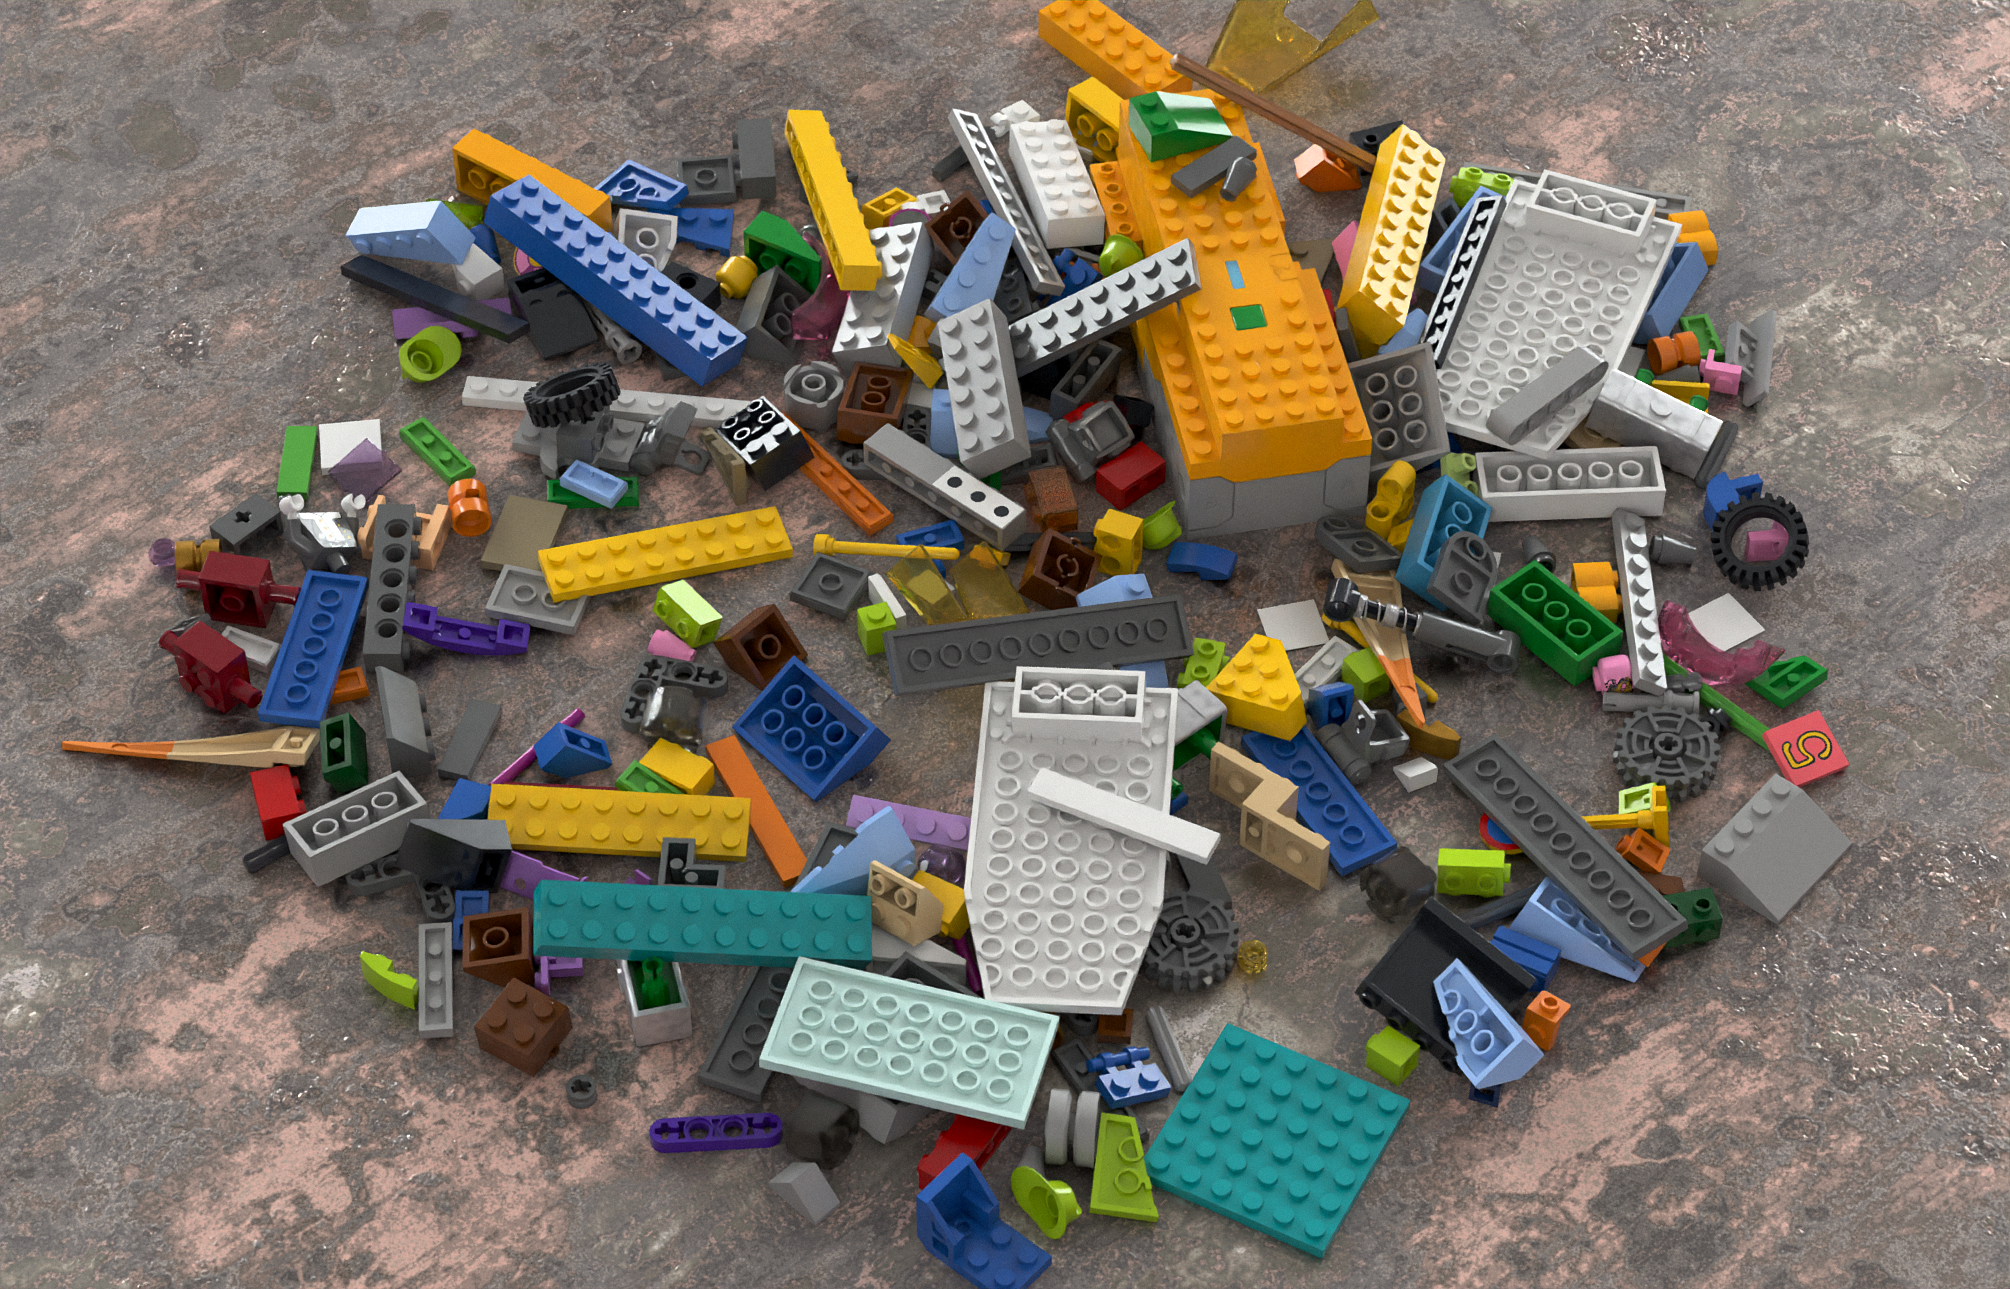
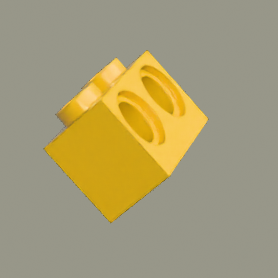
M1109 508L1104 518L1098 519L1093 533L1097 537L1094 552L1102 555L1098 572L1111 576L1135 574L1142 561L1143 519Z

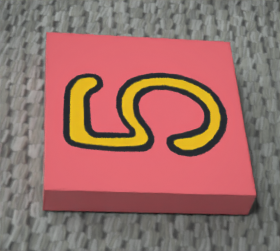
M1819 710L1767 730L1762 735L1785 779L1799 788L1842 771L1849 766V762Z

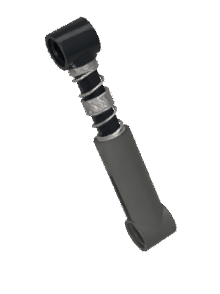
M1335 578L1328 583L1323 612L1327 618L1333 621L1346 622L1352 617L1360 618L1364 616V621L1367 618L1377 620V625L1380 623L1381 626L1383 625L1391 629L1399 627L1403 629V633L1406 630L1411 631L1413 640L1485 662L1488 668L1498 674L1513 673L1518 667L1522 641L1512 631L1501 630L1494 633L1429 611L1422 610L1421 613L1417 611L1412 614L1407 612L1405 607L1400 609L1399 605L1388 602L1381 604L1379 599L1371 601L1368 600L1367 595L1365 596L1358 591V586L1353 581L1346 578Z

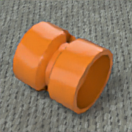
M1692 331L1673 334L1672 339L1668 336H1663L1648 341V360L1656 376L1687 364L1690 366H1700V347Z
M462 479L451 485L447 491V498L454 531L461 536L475 537L489 530L492 525V518L485 485L475 479Z

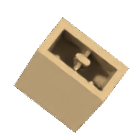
M875 860L870 863L867 896H871L872 923L913 946L940 933L943 903L924 886Z

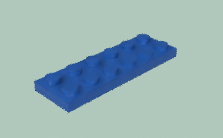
M307 570L258 711L259 721L320 729V721L325 719L369 588L368 577Z
M1305 725L1291 741L1256 731L1241 737V746L1254 762L1264 765L1268 770L1282 778L1289 779L1294 785L1298 786L1296 818L1303 827L1322 835L1330 842L1329 861L1341 876L1397 852L1398 843Z

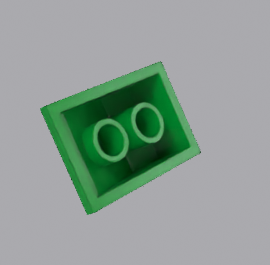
M1160 91L1129 98L1128 125L1150 162L1222 144L1233 137L1209 98Z
M761 211L743 231L745 256L751 259L757 266L758 276L777 265L818 300V304H821L823 302L822 259L787 220Z

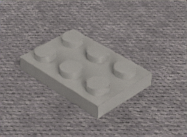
M505 564L486 604L485 616L575 635L591 596L587 594L577 599L553 603L542 571Z

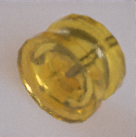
M1248 940L1241 944L1238 951L1239 967L1247 973L1263 971L1268 961V949L1265 944L1258 940ZM1252 954L1258 955V956H1255L1254 959H1249V958H1248V957H1251Z

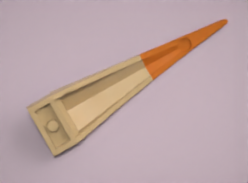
M1334 559L1331 570L1335 578H1346L1353 581L1358 586V591L1368 596V600L1375 601L1379 599L1381 604L1388 602L1399 605L1400 609L1403 608L1400 582L1395 579L1396 573L1394 569L1356 573L1340 559ZM1364 616L1360 618L1353 617L1415 723L1421 730L1425 719L1415 685L1406 632L1403 633V629L1399 627L1391 629L1383 625L1381 626L1380 623L1377 625V620L1367 618L1364 621Z
M288 725L231 736L165 742L63 741L62 750L263 769L281 766L282 764H288L289 767H299L306 764L320 741V729Z

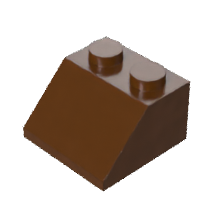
M775 604L757 607L713 642L729 668L761 691L767 687L793 656H796L800 661L808 656Z
M523 907L463 916V971L503 988L509 984L513 977L525 984H534L537 966L535 964V956H533L534 922L529 908Z

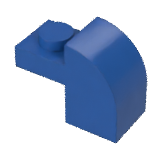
M1723 472L1710 480L1706 490L1703 515L1712 532H1714L1712 527L1714 520L1719 521L1718 513L1722 509L1725 512L1728 511L1727 504L1733 501L1736 505L1740 503V496L1745 495L1746 500L1752 499V493L1756 492L1759 493V497L1761 496L1763 481L1759 474L1730 480L1726 472Z

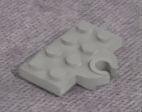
M527 410L512 441V449L514 452L540 456V467L543 475H548L556 480L559 477L558 468L564 465L571 466L575 461L557 456L556 433L561 423L553 428L550 426L547 428L535 427ZM614 418L611 432H607L605 435L603 450L597 452L593 463H584L597 469L605 467L629 472L632 460L631 455L635 448L638 447L644 435L645 423Z

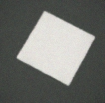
M1729 593L1682 616L1718 654L1765 631Z
M1314 599L1257 609L1266 636L1281 640L1285 651L1329 642Z

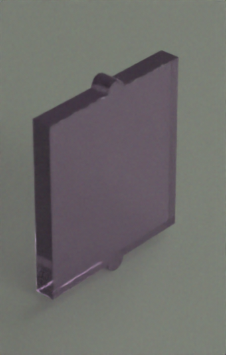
M366 438L328 471V474L342 486L344 492L352 493L355 498L362 494L367 502L402 470L388 457L387 451H381Z

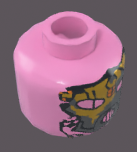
M1621 654L1602 657L1598 660L1597 666L1592 667L1596 692L1601 691L1602 695L1603 691L1633 692L1631 662L1628 656Z

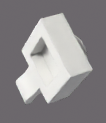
M1021 100L1000 110V113L992 115L990 121L996 126L991 129L996 131V137H1001L1010 131V124H1020L1026 121L1040 122V115L1024 100Z
M941 190L917 195V202L903 203L901 208L902 210L918 209L924 211L932 219L940 212L942 204L946 202L950 204L951 202L946 192Z

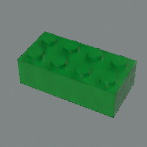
M1536 560L1490 589L1487 615L1505 630L1516 633L1521 638L1522 644L1574 687L1593 675L1592 667L1597 666L1600 658L1620 655L1623 631Z

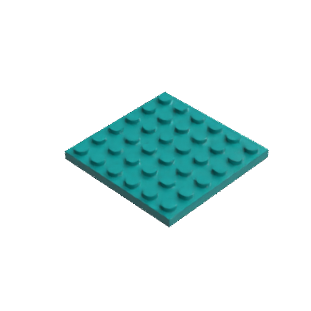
M1227 1023L1195 1074L1193 1081L1187 1087L1145 1155L1144 1162L1147 1175L1150 1178L1151 1184L1323 1259L1408 1112L1411 1100Z

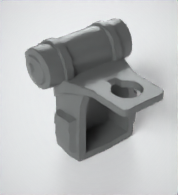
M680 401L674 408L670 407L662 416L650 420L649 424L647 423L644 428V435L638 447L635 448L631 455L632 460L630 463L633 470L640 475L648 476L660 464L677 466L697 476H701L711 453L689 443L685 439L698 409ZM680 453H694L700 458L701 462L697 465L690 464Z
M1100 401L1082 412L1083 418L1071 424L1066 419L1055 420L1050 423V426L1045 431L1050 439L1049 442L1054 446L1067 466L1070 475L1075 478L1078 484L1088 483L1096 476V470H1098L1096 465L1107 456L1111 459L1125 451L1131 445L1130 441L1135 437L1125 417L1113 401Z
M1362 700L1355 701L1349 718L1341 726L1337 723L1327 724L1319 729L1315 737L1352 786L1361 784L1369 778L1372 773L1370 764L1402 756L1410 742V737L1387 709L1369 710Z

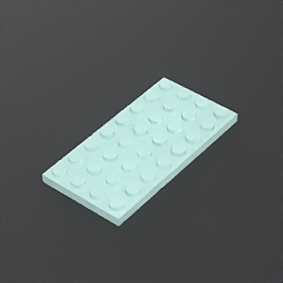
M799 956L759 1058V1067L1024 1129L1059 1026V1016Z

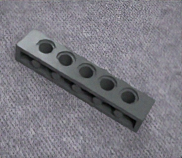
M378 504L363 646L366 672H376L375 667L378 666L393 672H404L405 660H410L411 643L407 641V634L409 633L402 630L406 602L416 603L412 584H417L418 568L414 566V560L420 559V542L416 541L417 535H422V517H417L415 504Z

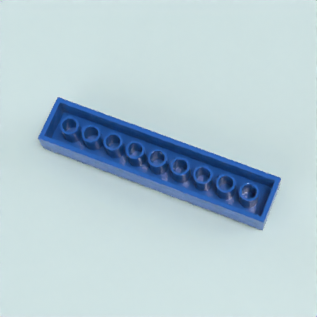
M527 175L490 196L484 218L485 224L703 387L740 363L748 339L747 336L549 190L537 179Z

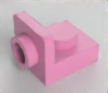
M1773 520L1771 530L1748 532L1744 551L1746 561L1777 560L1784 553L1785 546L1788 545L1789 536L1786 529L1780 523Z

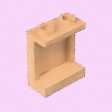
M378 495L374 505L369 506L366 524L364 527H360L358 531L357 544L361 545L362 557L364 559L372 560L377 507L378 504H386L385 496ZM437 504L433 515L416 512L417 517H422V535H417L416 541L420 542V559L414 560V566H417V568L434 570L452 527L448 505Z

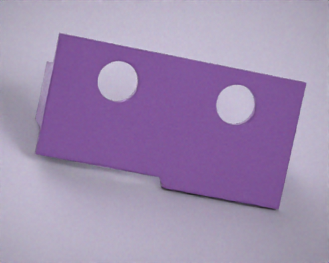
M511 851L500 888L534 900V889L541 879L579 881V878L544 866L542 861L520 854L518 851ZM585 876L580 881L588 882V877ZM517 878H521L525 881V889H520L517 887Z

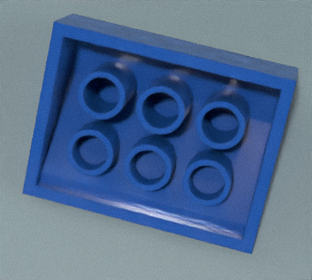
M793 656L732 726L736 732L815 802L870 765L891 741L887 735L796 656Z

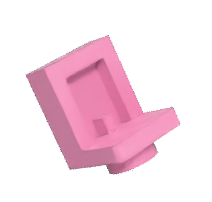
M1709 349L1707 359H1701L1699 375L1704 377L1703 383L1710 385V391L1737 395L1742 366L1713 361L1715 350Z

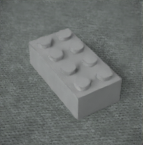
M397 771L285 822L283 827L290 853L316 886L319 887L400 849L409 819H431L427 802L403 774Z

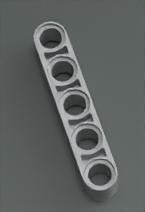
M1578 347L1496 408L1489 416L1486 428L1510 446L1517 444L1597 384L1606 374L1609 366L1608 362L1587 347Z

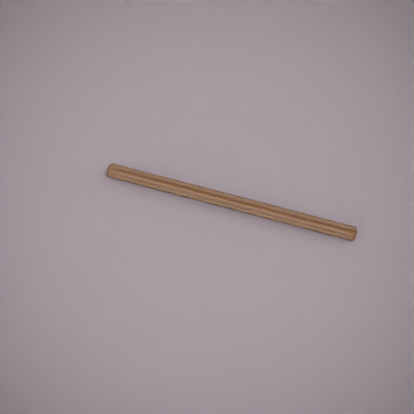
M1179 53L1170 59L1171 69L1373 174L1376 156Z

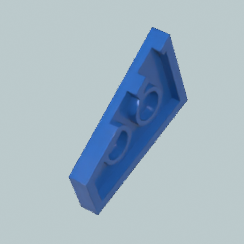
M630 159L594 188L610 196L611 204L671 210L690 194L686 184Z
M647 208V212L678 216L676 244L683 241L696 245V249L706 251L708 248L718 250L721 256L730 258L734 209L672 208L671 210Z

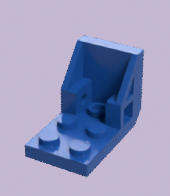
M963 1152L916 1196L918 1238L928 1252L977 1288L1027 1289L1052 1265V1256L999 1218V1201L975 1162Z

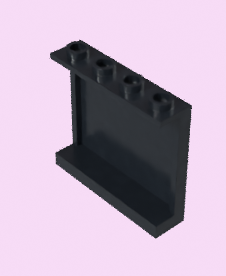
M1431 896L1354 993L1359 996L1360 1001L1366 1007L1375 1009L1383 1015L1392 1028L1399 1031L1402 1030L1412 1038V1041L1419 1044L1420 1050L1429 1052L1436 1057L1445 1070L1456 1073L1461 1077L1464 1072L1458 1066L1456 1060L1457 1050L1454 1042L1450 1039L1448 1020L1446 1015L1442 1013L1433 981L1456 959H1459L1507 1013L1510 1014L1537 979Z

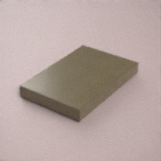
M509 495L480 560L481 568L502 571L504 565L508 564L542 571L538 561V551L554 547L568 515V506Z

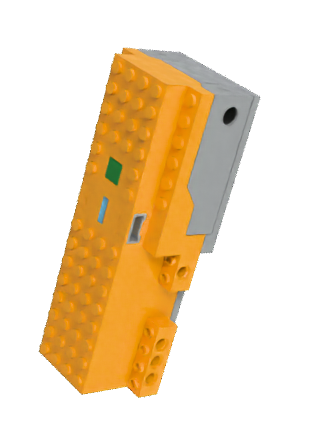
M1210 89L1174 93L1211 99L1233 137L1239 136L1257 150V156L1252 160L1257 167L1256 178L1237 196L1235 201L1230 202L1220 195L1225 178L1192 198L1171 184L1172 174L1221 144L1150 162L1128 125L1129 99L1120 100L1118 161L1090 164V179L1105 213L1104 241L1106 242L1107 238L1114 234L1129 237L1139 246L1146 259L1188 238L1194 244L1202 288L1129 324L1137 350L1136 368L1146 402L1154 406L1151 419L1163 459L1166 461V470L1187 540L1317 522L1321 517L1330 515L1343 517L1366 515L1372 436L1315 268L1302 270L1299 261L1293 262L1284 237L1285 218L1260 143H1253L1241 105Z

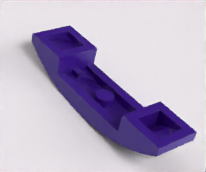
M406 602L402 630L429 644L452 651L476 655H511L527 651L530 624L499 619L498 627L437 616L438 607Z

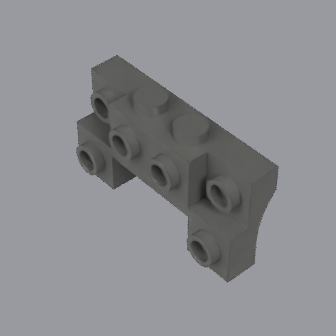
M1019 259L1004 265L994 296L995 305L1007 317L1009 326L1043 309L1040 301L1037 299L1040 293L1033 289Z

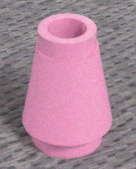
M659 629L653 634L647 652L653 655L693 662L697 652L668 630L663 632Z

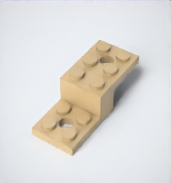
M1218 742L1211 749L1209 791L1241 809L1239 845L1320 891L1327 883L1330 842L1322 835L1314 833L1297 823L1298 786L1294 785L1289 779L1282 778L1268 770L1264 765L1243 756L1236 749L1229 748Z

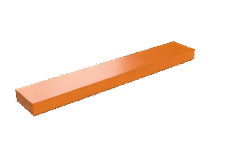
M784 411L781 412L801 431L815 458L800 467L799 470L869 536L894 522V515L794 420Z
M735 735L705 745L706 754L711 763L714 764V768L730 796L751 798L749 829L783 888L796 884L807 859Z

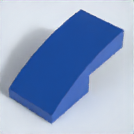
M1175 542L1166 565L1169 572H1198L1201 580H1227L1231 577L1238 556L1232 551L1216 546L1191 542Z
M456 891L455 918H453V951H463V916L489 913V891Z

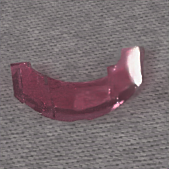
M805 231L803 232V239L822 259V275L818 287L812 296L804 304L792 311L793 339L825 340L831 336V331L841 324L851 290H840L825 245Z
M1665 600L1658 616L1660 640L1666 656L1690 673L1699 672L1702 681L1707 685L1734 686L1753 680L1763 674L1785 653L1784 648L1759 639L1753 644L1755 646L1750 649L1737 648L1735 654L1723 651L1711 644L1700 634L1691 621L1686 606Z

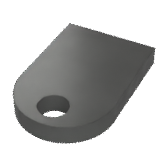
M1335 515L1324 516L1317 521L1314 531L1316 540L1356 573L1398 569L1402 553L1365 524L1348 517Z
M1461 531L1455 533L1443 543L1426 589L1429 594L1472 626L1482 621L1489 600L1490 589L1493 588L1497 577V562L1491 548L1483 539L1471 532ZM1469 546L1474 549L1476 556L1470 551Z

